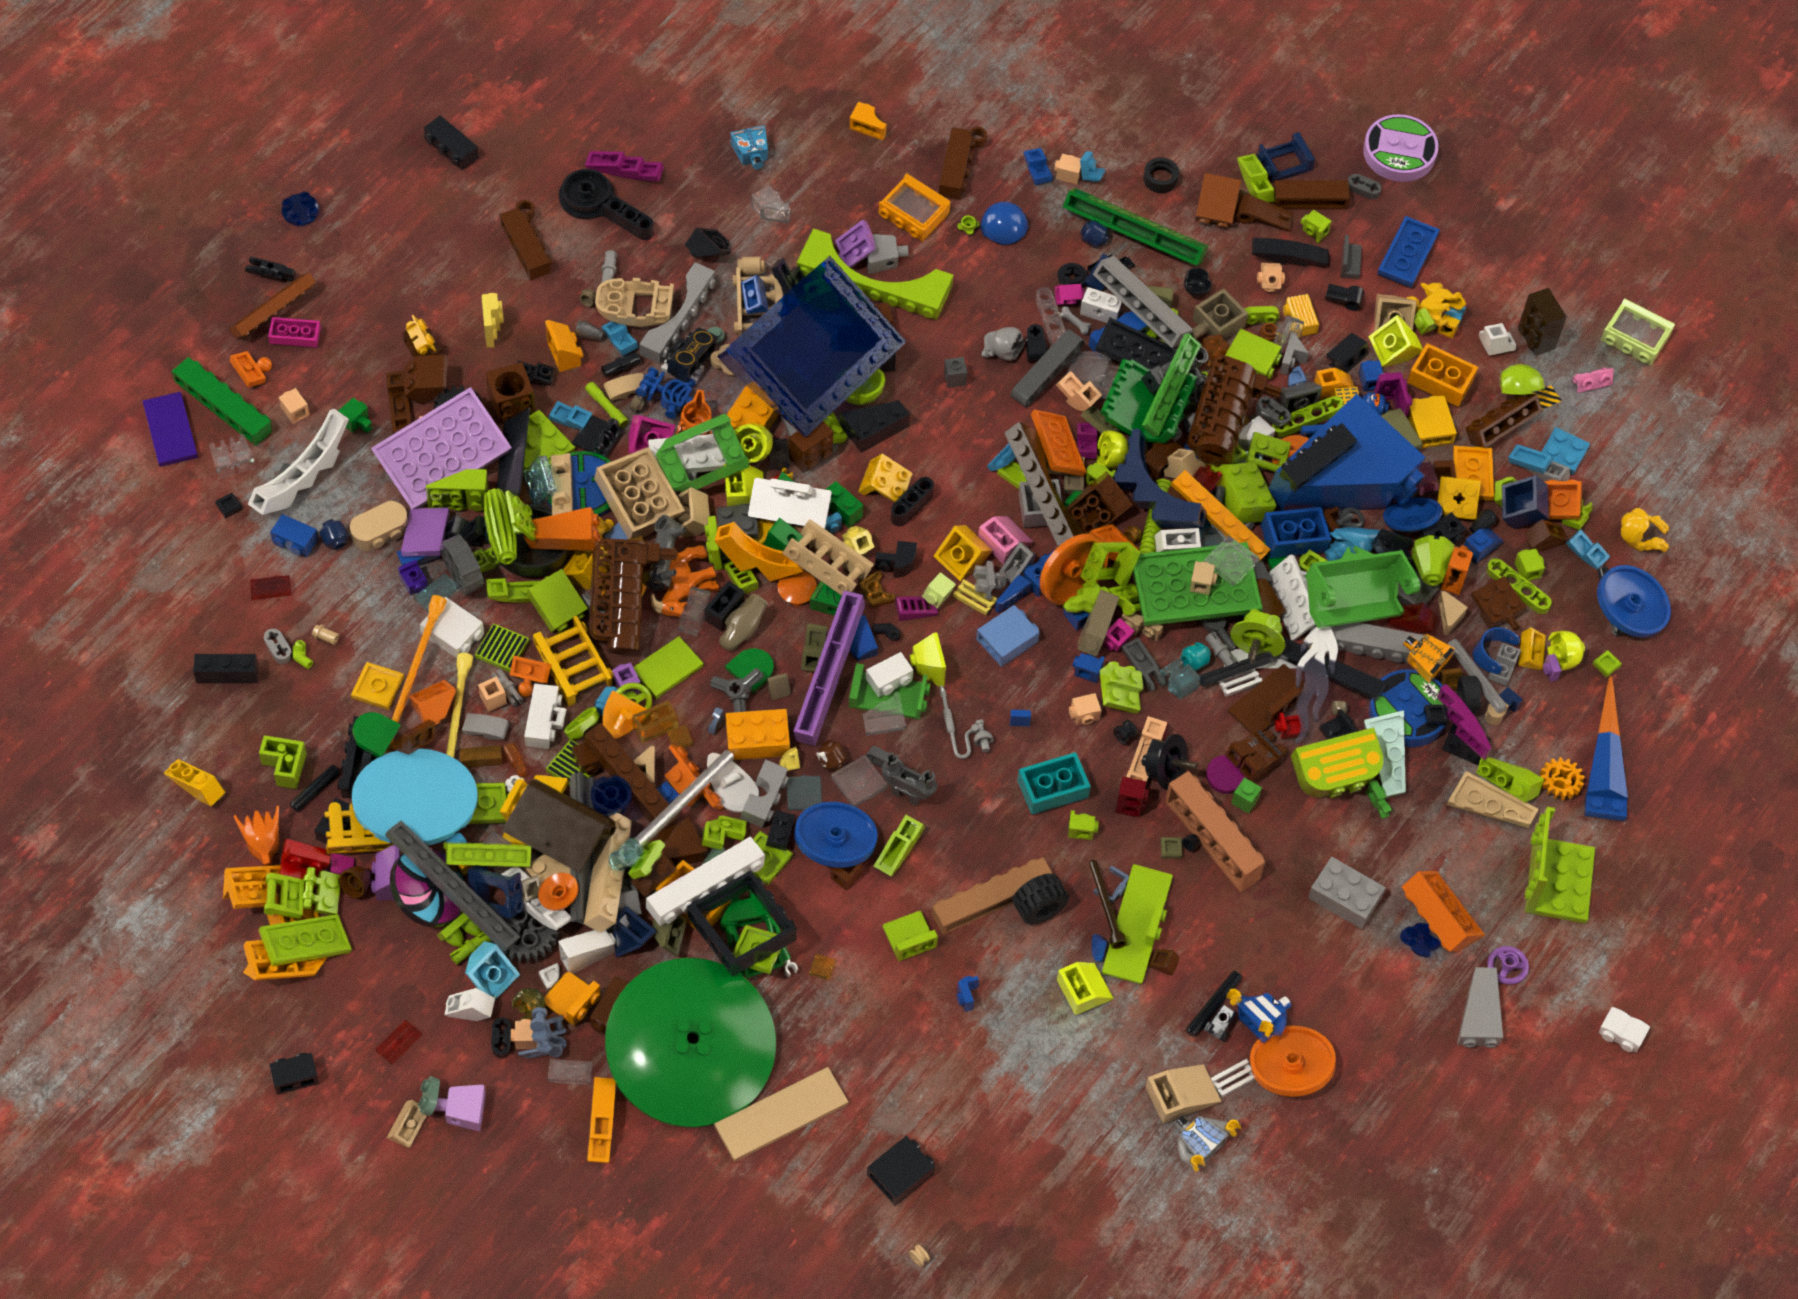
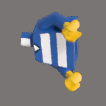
M1232 988L1229 990L1226 998L1231 999V1005H1238V1019L1262 1043H1265L1272 1036L1282 1035L1287 1025L1286 1010L1291 1007L1287 997L1284 996L1276 1001L1269 993L1247 997L1241 995L1236 989Z

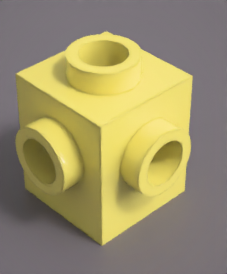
M853 526L847 530V533L842 535L844 543L861 555L874 548L872 536L867 529Z

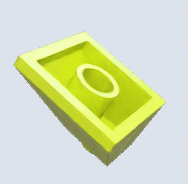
M1396 315L1368 336L1382 367L1410 361L1423 350L1417 335L1399 315Z
M933 633L913 646V652L909 655L911 666H915L918 675L922 677L928 675L927 680L939 687L941 685L944 687L946 665L938 633Z

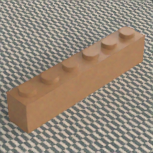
M1044 857L1038 860L1032 859L1020 868L1014 867L1004 875H996L988 882L975 884L965 892L959 891L947 900L941 899L932 906V916L942 935L1012 905L1013 895L1023 884L1037 876L1047 873L1051 874L1052 871Z

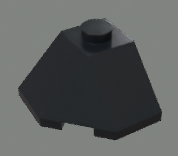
M696 227L685 244L690 250L689 253L696 258H709L729 255L731 253V249L728 247L730 244L729 240L717 229Z

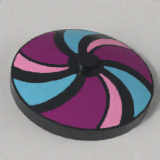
M429 847L446 864V854ZM404 853L395 860L390 872V888L395 902L407 917L423 926L442 927L451 923L462 913V910ZM447 865L465 882L457 865Z

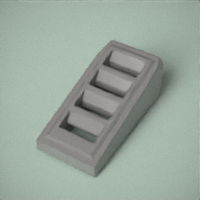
M1554 461L1550 463L1544 474L1526 468L1527 471L1537 475L1544 481H1568L1570 478V467Z

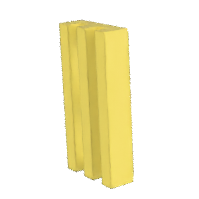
M964 579L953 593L954 598L985 616L997 601V598L992 596L991 600L985 599V593L975 592V585ZM961 592L964 593V594H966L967 596L971 597V599H969V598H967L966 596L962 595ZM976 602H980L981 604L987 606V608L981 606L980 604H978V603H976Z

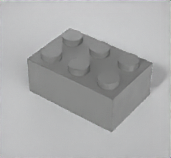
M1331 857L1311 887L1308 899L1363 929L1381 901L1386 887Z

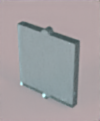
M802 775L801 777H789L787 781L788 811H804L810 806L822 803L820 776Z

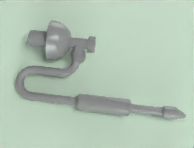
M941 685L940 696L945 709L943 714L947 732L951 736L955 756L965 759L970 755V733H977L974 737V744L981 746L982 752L990 751L989 744L994 741V738L990 732L984 730V721L977 720L976 724L972 725L971 729L965 733L967 753L964 755L958 753L954 736L955 726L951 709H948L946 691L943 685Z

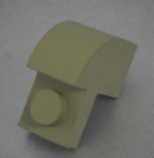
M807 624L801 670L815 672L826 642L828 626Z

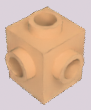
M1261 263V272L1257 273V283H1260V286L1268 292L1281 289V284H1284L1285 273L1282 272L1281 264Z

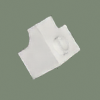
M1502 323L1485 326L1483 331H1479V338L1489 356L1516 350V343Z

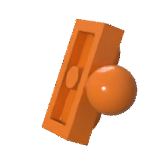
M248 351L231 355L229 360L247 387L265 383L266 377L262 372H268L272 368V362L269 358L262 357L255 363Z
M513 656L510 675L524 679V682L518 687V692L522 697H530L533 694L534 686L532 681L547 684L551 664Z

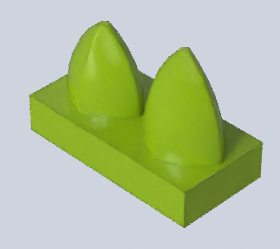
M463 912L438 933L437 937L441 941L445 940L453 946L461 947L464 943V938L459 928L460 926L474 936H478L482 930Z

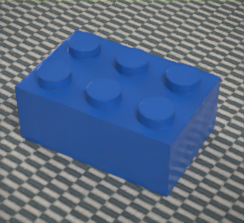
M1321 507L1267 512L1260 525L1266 546L1271 549L1269 552L1270 558L1303 555L1309 549L1315 553H1323L1328 549L1331 542L1330 533Z

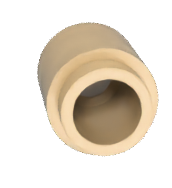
M742 257V259H738L740 274H743V276L761 275V272H765V261L761 260V257Z

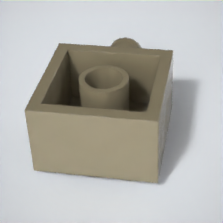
M1222 289L1195 306L1193 321L1197 326L1192 328L1193 330L1190 335L1198 339L1202 335L1207 334L1216 344H1219L1238 332L1240 328L1242 329L1246 326L1248 313L1225 289Z

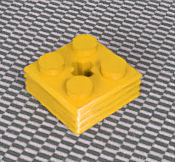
M1441 477L1438 503L1442 507V516L1452 512L1457 518L1475 520L1477 517L1481 482L1478 480ZM1458 493L1463 497V500H1460L1459 503L1454 500V496H1457Z

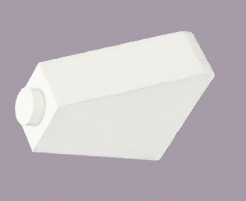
M593 930L559 941L561 961L568 972L575 974L615 953L614 945L616 940L611 932L607 933L606 930L601 933Z

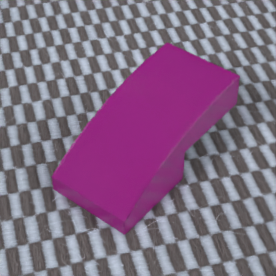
M1077 423V448L1080 456L1097 459V429L1090 423Z

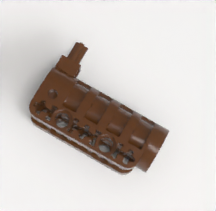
M1218 355L1215 358L1211 371L1205 379L1187 439V446L1195 451L1196 456L1202 462L1217 467L1223 464H1231L1233 461L1251 396L1260 399L1263 393L1278 399L1282 388L1266 383L1268 377L1257 374L1250 364L1226 355ZM1220 362L1224 363L1222 371L1219 370ZM1206 407L1208 408L1207 414L1204 412V408ZM1196 435H1199L1198 442L1194 443Z

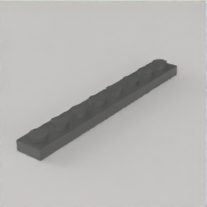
M402 820L386 832L385 836L503 952L518 941L520 936Z

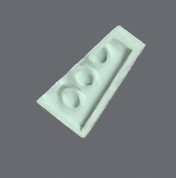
M1404 710L1364 720L1366 729L1375 728L1383 754V766L1378 774L1382 787L1386 792V798L1405 794Z

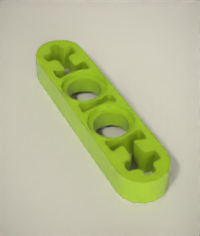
M1332 396L1290 413L1289 420L1292 426L1290 427L1289 423L1283 426L1284 429L1280 430L1278 426L1272 424V427L1275 429L1274 434L1278 437H1285L1300 431L1302 426L1315 425L1328 420L1344 406L1343 400L1338 396ZM1336 403V405H1338V407H1337V408H1334V407H1333V404ZM1315 410L1322 411V414L1320 416L1316 417L1312 415L1313 411ZM1297 417L1304 418V421L1300 424L1294 422Z
M1495 558L1489 561L1486 572L1492 579L1496 581L1502 578L1501 574L1506 578H1515L1516 583H1510V585L1523 603L1539 614H1545L1549 611L1552 601L1548 595L1502 560ZM1529 589L1532 594L1524 595L1521 590Z

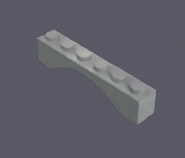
M696 262L693 264L686 275L687 295L685 302L678 313L667 323L647 332L639 344L641 356L659 364L664 358L668 357L669 349L679 339L681 332L687 329L691 317H695L699 305L705 302L709 290L715 287L714 270Z

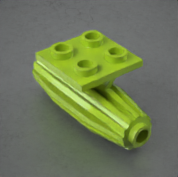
M494 488L485 492L484 518L488 538L497 561L503 564H510L517 557L516 533H523L530 540L534 541L536 540L534 533L536 529L531 519L532 510L527 504L525 505L518 496L513 495L509 490L504 494L502 490Z

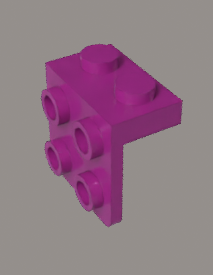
M1386 372L1379 375L1374 393L1384 395L1386 400H1393L1395 408H1401L1407 418L1409 416V408L1412 406V397L1408 395L1406 379H1403L1401 372Z

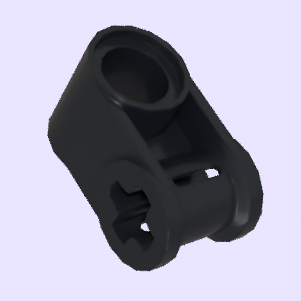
M1038 324L1030 325L1027 329L1026 352L1028 362L1039 361L1047 352L1044 330Z

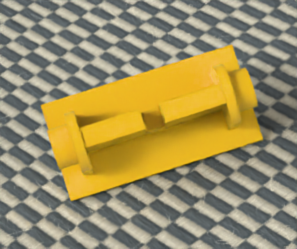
M412 315L414 321H409L406 324V330L410 338L414 340L413 344L417 352L425 355L430 348L436 352L433 345L435 341L427 333L426 329L428 327L426 323Z

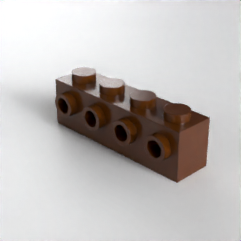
M1515 394V397L1502 402L1499 407L1488 411L1485 416L1472 421V424L1465 428L1471 445L1486 448L1541 413L1542 408L1536 394Z

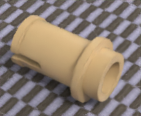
M322 624L320 626L316 625L312 632V636L316 640L321 639L332 645H335L339 639V633L324 628Z

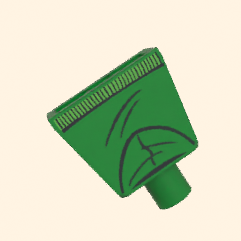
M820 581L810 598V609L835 616L842 595Z

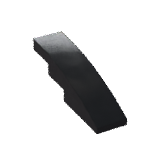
M1274 238L1252 239V255L1282 265L1291 262L1303 267L1308 263L1322 268L1328 266L1329 249L1290 240Z

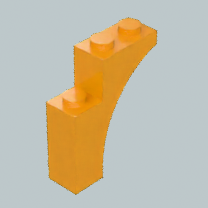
M735 522L718 527L714 541L740 572L757 567L771 582L803 571L801 566L782 554L783 551L767 547L755 541L744 533Z

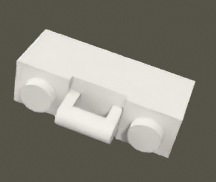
M534 684L524 735L525 746L549 749L550 743L555 741L556 730L553 729H563L566 709L560 708L562 694H559V686ZM554 714H557L556 721H552Z

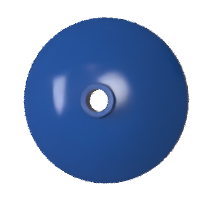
M1413 497L1403 506L1398 502L1388 506L1383 513L1384 523L1393 530L1407 533L1419 532L1431 527L1440 519L1442 507L1433 499Z

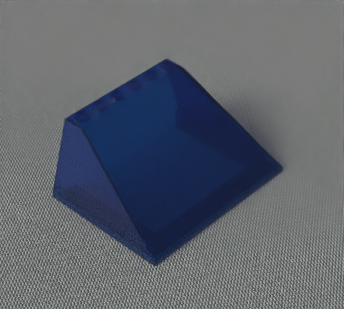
M828 256L717 357L730 372L799 433L806 437L897 352L906 341L835 260Z

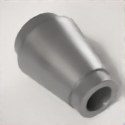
M579 320L575 335L582 339L601 341L604 330L585 320Z

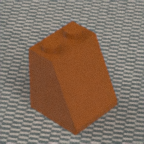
M1205 173L1195 220L1204 225H1209V223L1217 224V227L1224 229L1232 227L1241 180Z

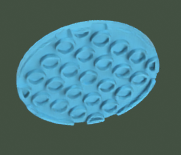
M418 749L409 755L400 751H394L375 759L360 772L352 789V807L362 827L365 830L368 829L376 838L391 843L385 834L402 820L426 845H432L453 837L457 831L465 828L470 822L477 807V787L469 770L458 760L447 754L428 749Z

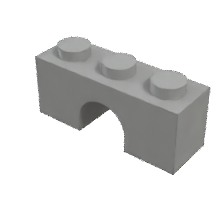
M765 759L755 785L762 787L767 794L765 796H756L750 793L740 819L763 828L765 821L770 822L774 812L771 810L772 805L777 806L781 794L778 793L780 787L784 789L789 779L786 776L787 768Z

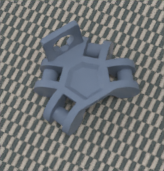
M537 1007L533 1009V1020L530 1023V1028L533 1031L531 1036L533 1041L538 1042L537 1048L518 1052L519 1056L527 1059L546 1055L560 1057L567 1044L563 1037L556 1036L567 1032L566 1027H563L562 1024L563 1015L545 1019L547 1016L545 1008ZM554 1023L555 1030L551 1031L549 1024Z

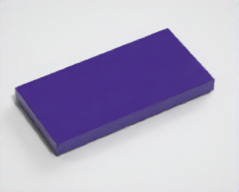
M181 392L143 400L159 467L198 458Z

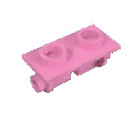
M1604 367L1600 370L1591 371V373L1576 374L1573 377V383L1577 384V393L1613 385L1614 369H1606Z

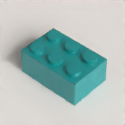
M1076 752L1024 767L1018 771L1017 781L1031 815L1089 798L1091 786Z

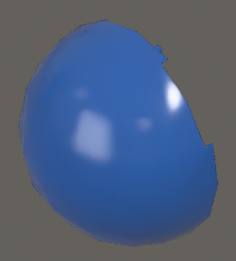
M1007 201L998 202L988 207L981 219V231L984 237L986 236L991 241L1000 243V245L1019 241L1028 230V220L1024 211L1014 203Z

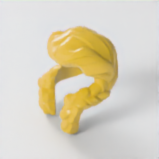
M1635 508L1622 517L1621 536L1630 547L1637 549L1639 552L1652 549L1661 550L1663 553L1667 552L1669 545L1662 538L1653 537L1651 540L1641 541L1650 523L1655 524L1664 534L1669 531L1668 524L1661 520L1660 516H1648L1643 509Z

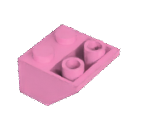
M994 516L979 527L978 537L993 550L991 553L1003 565L1019 542H1022L1026 547H1030L1033 544V541L1008 516Z

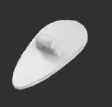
M711 753L708 755L707 768L720 754ZM733 761L711 781L714 792L721 798V804L724 808L734 813H742L750 793L759 796V790L755 782Z

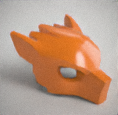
M697 390L693 400L682 409L676 434L712 419L711 409L705 402L704 390ZM710 430L701 435H709L712 434V432Z
M279 806L276 807L273 819H271L269 812H265V817H263L258 811H255L252 820L248 815L246 816L245 825L234 815V819L251 855L259 859L263 866H272L273 856L280 846L278 832Z

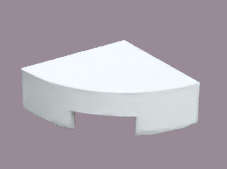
M558 963L538 971L547 991H550L560 978Z

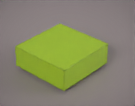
M1608 650L1593 661V665L1606 678L1620 668L1622 664Z

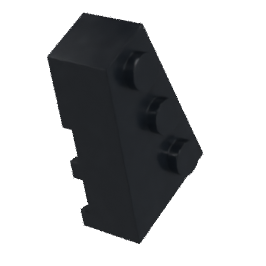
M899 400L840 413L842 429L861 453L909 427L910 413Z

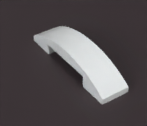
M515 866L501 874L510 877L520 872L521 881L530 878L519 867ZM522 897L523 908L537 921L551 929L558 930L571 921V916L564 909L557 911L548 910L542 906L538 897L526 902L523 901Z

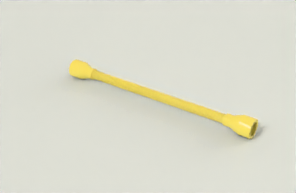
M459 653L456 659L458 681L447 747V755L453 758L465 681L473 662V656L469 653Z

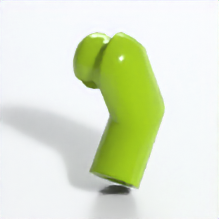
M298 640L293 646V659L306 669H309L313 661L305 656V642Z

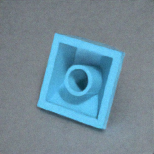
M486 941L470 955L465 972L477 989L494 997L495 1000L520 975L497 944Z

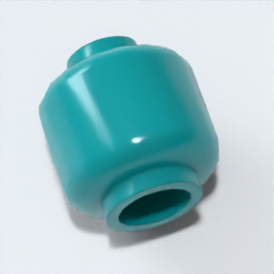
M1195 642L1182 650L1180 660L1186 669L1197 671L1209 664L1211 652L1204 644Z

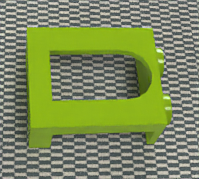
M1130 542L1094 543L1080 577L1091 587H1094L1096 580L1114 579L1120 586H1127L1141 552ZM1107 552H1119L1113 567L1102 568L1108 554Z

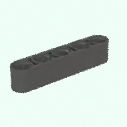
M1070 329L1066 330L1011 391L1010 397L1025 408L1031 405L1081 350L1085 342L1084 339Z

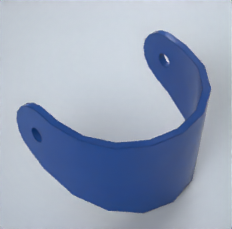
M1495 627L1483 634L1475 645L1472 655L1479 667L1488 672L1499 674L1502 671L1501 665L1487 655L1483 643L1486 641H1501L1517 645L1520 642V638L1508 629Z

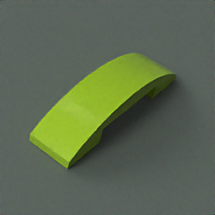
M506 578L486 579L488 599L501 602L528 603L531 601L526 591L540 581L506 582Z

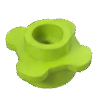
M967 215L961 219V223H958L957 228L963 230L968 235H972L974 229L979 227V222L973 216Z

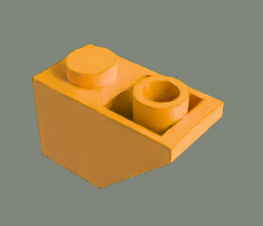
M1337 368L1316 372L1314 383L1322 387L1320 399L1333 396L1335 388L1355 387L1351 375Z

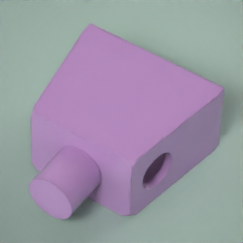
M485 1086L450 1087L448 1099L438 1098L434 1111L446 1112L445 1117L448 1124L481 1131L486 1096Z

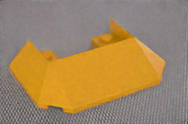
M280 865L226 868L224 871L223 899H231L233 909L264 907L267 901L266 875L268 873L279 874ZM276 884L275 904L280 905L281 885ZM312 904L311 909L303 908V915L300 919L278 914L267 915L269 924L273 925L317 918L319 915L314 912L315 904ZM262 940L246 941L243 945L248 965L243 973L253 980L314 976L327 959V957L272 966Z

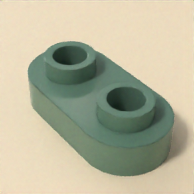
M433 1076L424 1079L422 1082L421 1091L423 1092L418 1104L420 1113L427 1116L432 1115L438 1101L440 1079Z

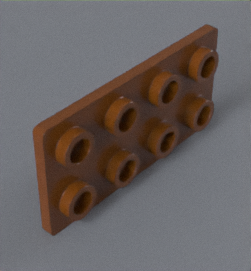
M1282 664L1228 709V713L1251 734L1255 733L1258 729L1263 732L1277 720L1279 713L1283 712L1285 714L1311 693L1312 689L1288 666Z

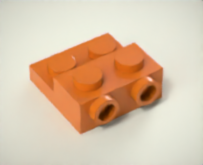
M1577 480L1544 481L1548 485L1549 519H1580L1582 482Z

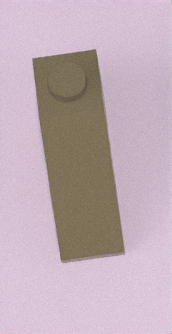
M1100 589L1077 641L1078 650L1097 657L1119 596Z

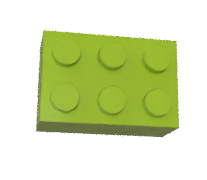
M1256 462L1223 464L1220 466L1214 482L1217 487H1225L1223 501L1227 509L1242 523L1262 522L1265 513L1274 512L1276 503Z

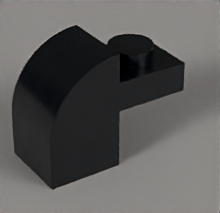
M456 515L448 521L445 540L460 534L469 547L478 546L486 528L484 526L485 518L478 515L473 520L468 521Z
M897 541L896 554L876 552L875 569L894 571V578L908 575L915 566L917 543Z

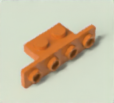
M671 744L669 749L679 762L665 774V777L680 795L700 775L698 772L699 768L693 761L688 759V753L682 746L678 747ZM710 783L686 805L691 807L704 795L713 808L719 810L724 808L720 802V796L710 789Z

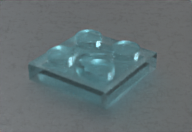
M546 455L539 456L524 471V478L530 490V499L533 501V504L542 506L557 492Z

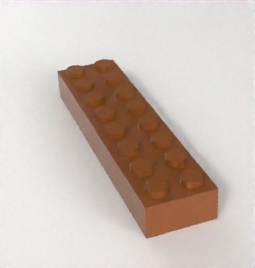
M310 272L301 275L228 329L235 338L247 336L250 334V331L259 327L258 324L265 323L268 320L267 318L277 314L276 311L287 307V304L294 302L295 298L302 296L305 293L304 291L313 288V284L316 281Z

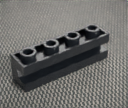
M1343 423L1337 427L1333 425L1326 431L1324 437H1317L1311 443V447L1301 449L1296 454L1297 457L1291 461L1289 459L1283 463L1279 476L1284 481L1287 479L1291 483L1290 488L1295 493L1354 448L1357 439Z
M354 716L353 723H349L348 736H350V739L345 743L344 752L346 753V759H343L341 763L343 775L342 778L339 777L338 790H341L342 798L352 799V789L358 775L375 758L374 755L356 744L352 728L358 716Z

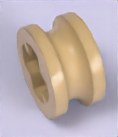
M918 1244L915 1246V1250L909 1251L912 1260L920 1267L924 1265V1261L928 1262L930 1260L927 1252Z

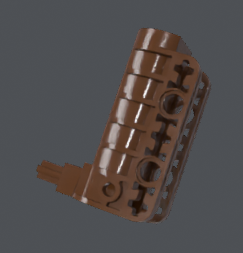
M609 538L600 540L592 552L589 635L595 641L607 642L608 652L640 651L643 567L646 563L657 564L659 560L676 561L677 549L660 548V543ZM599 567H604L607 573L600 572ZM600 606L604 608L605 613H600L597 610V607Z

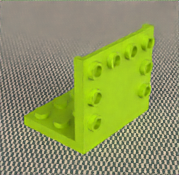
M1546 807L1544 814H1540L1539 823H1536L1535 832H1532L1531 836L1532 850L1528 887H1526L1525 913L1586 924L1589 915L1595 847L1548 839L1549 824L1555 808Z

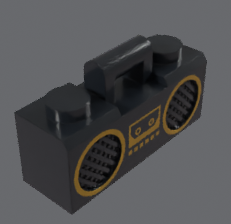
M699 327L693 333L689 332L686 340L679 338L669 349L670 355L666 361L668 364L667 373L687 382L714 352L717 336Z

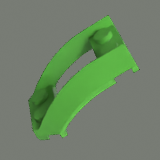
M726 414L717 416L667 438L659 448L655 456L674 491L683 492L690 487L698 490L749 467L748 456L745 457L730 423L731 419ZM711 430L726 466L689 481L674 446Z

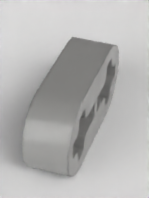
M277 629L267 630L264 634V641L275 661L279 664L290 662L292 659L291 648L282 633ZM270 637L276 638L277 643L275 644L272 639L270 640ZM279 649L286 653V655L282 656L279 654Z

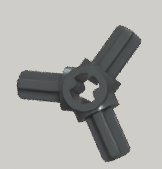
M755 668L743 679L739 677L738 679H730L728 681L714 676L710 681V686L725 692V695L730 697V702L734 705V713L746 712L745 701L748 700L751 692L750 688L761 680L764 675L758 668Z

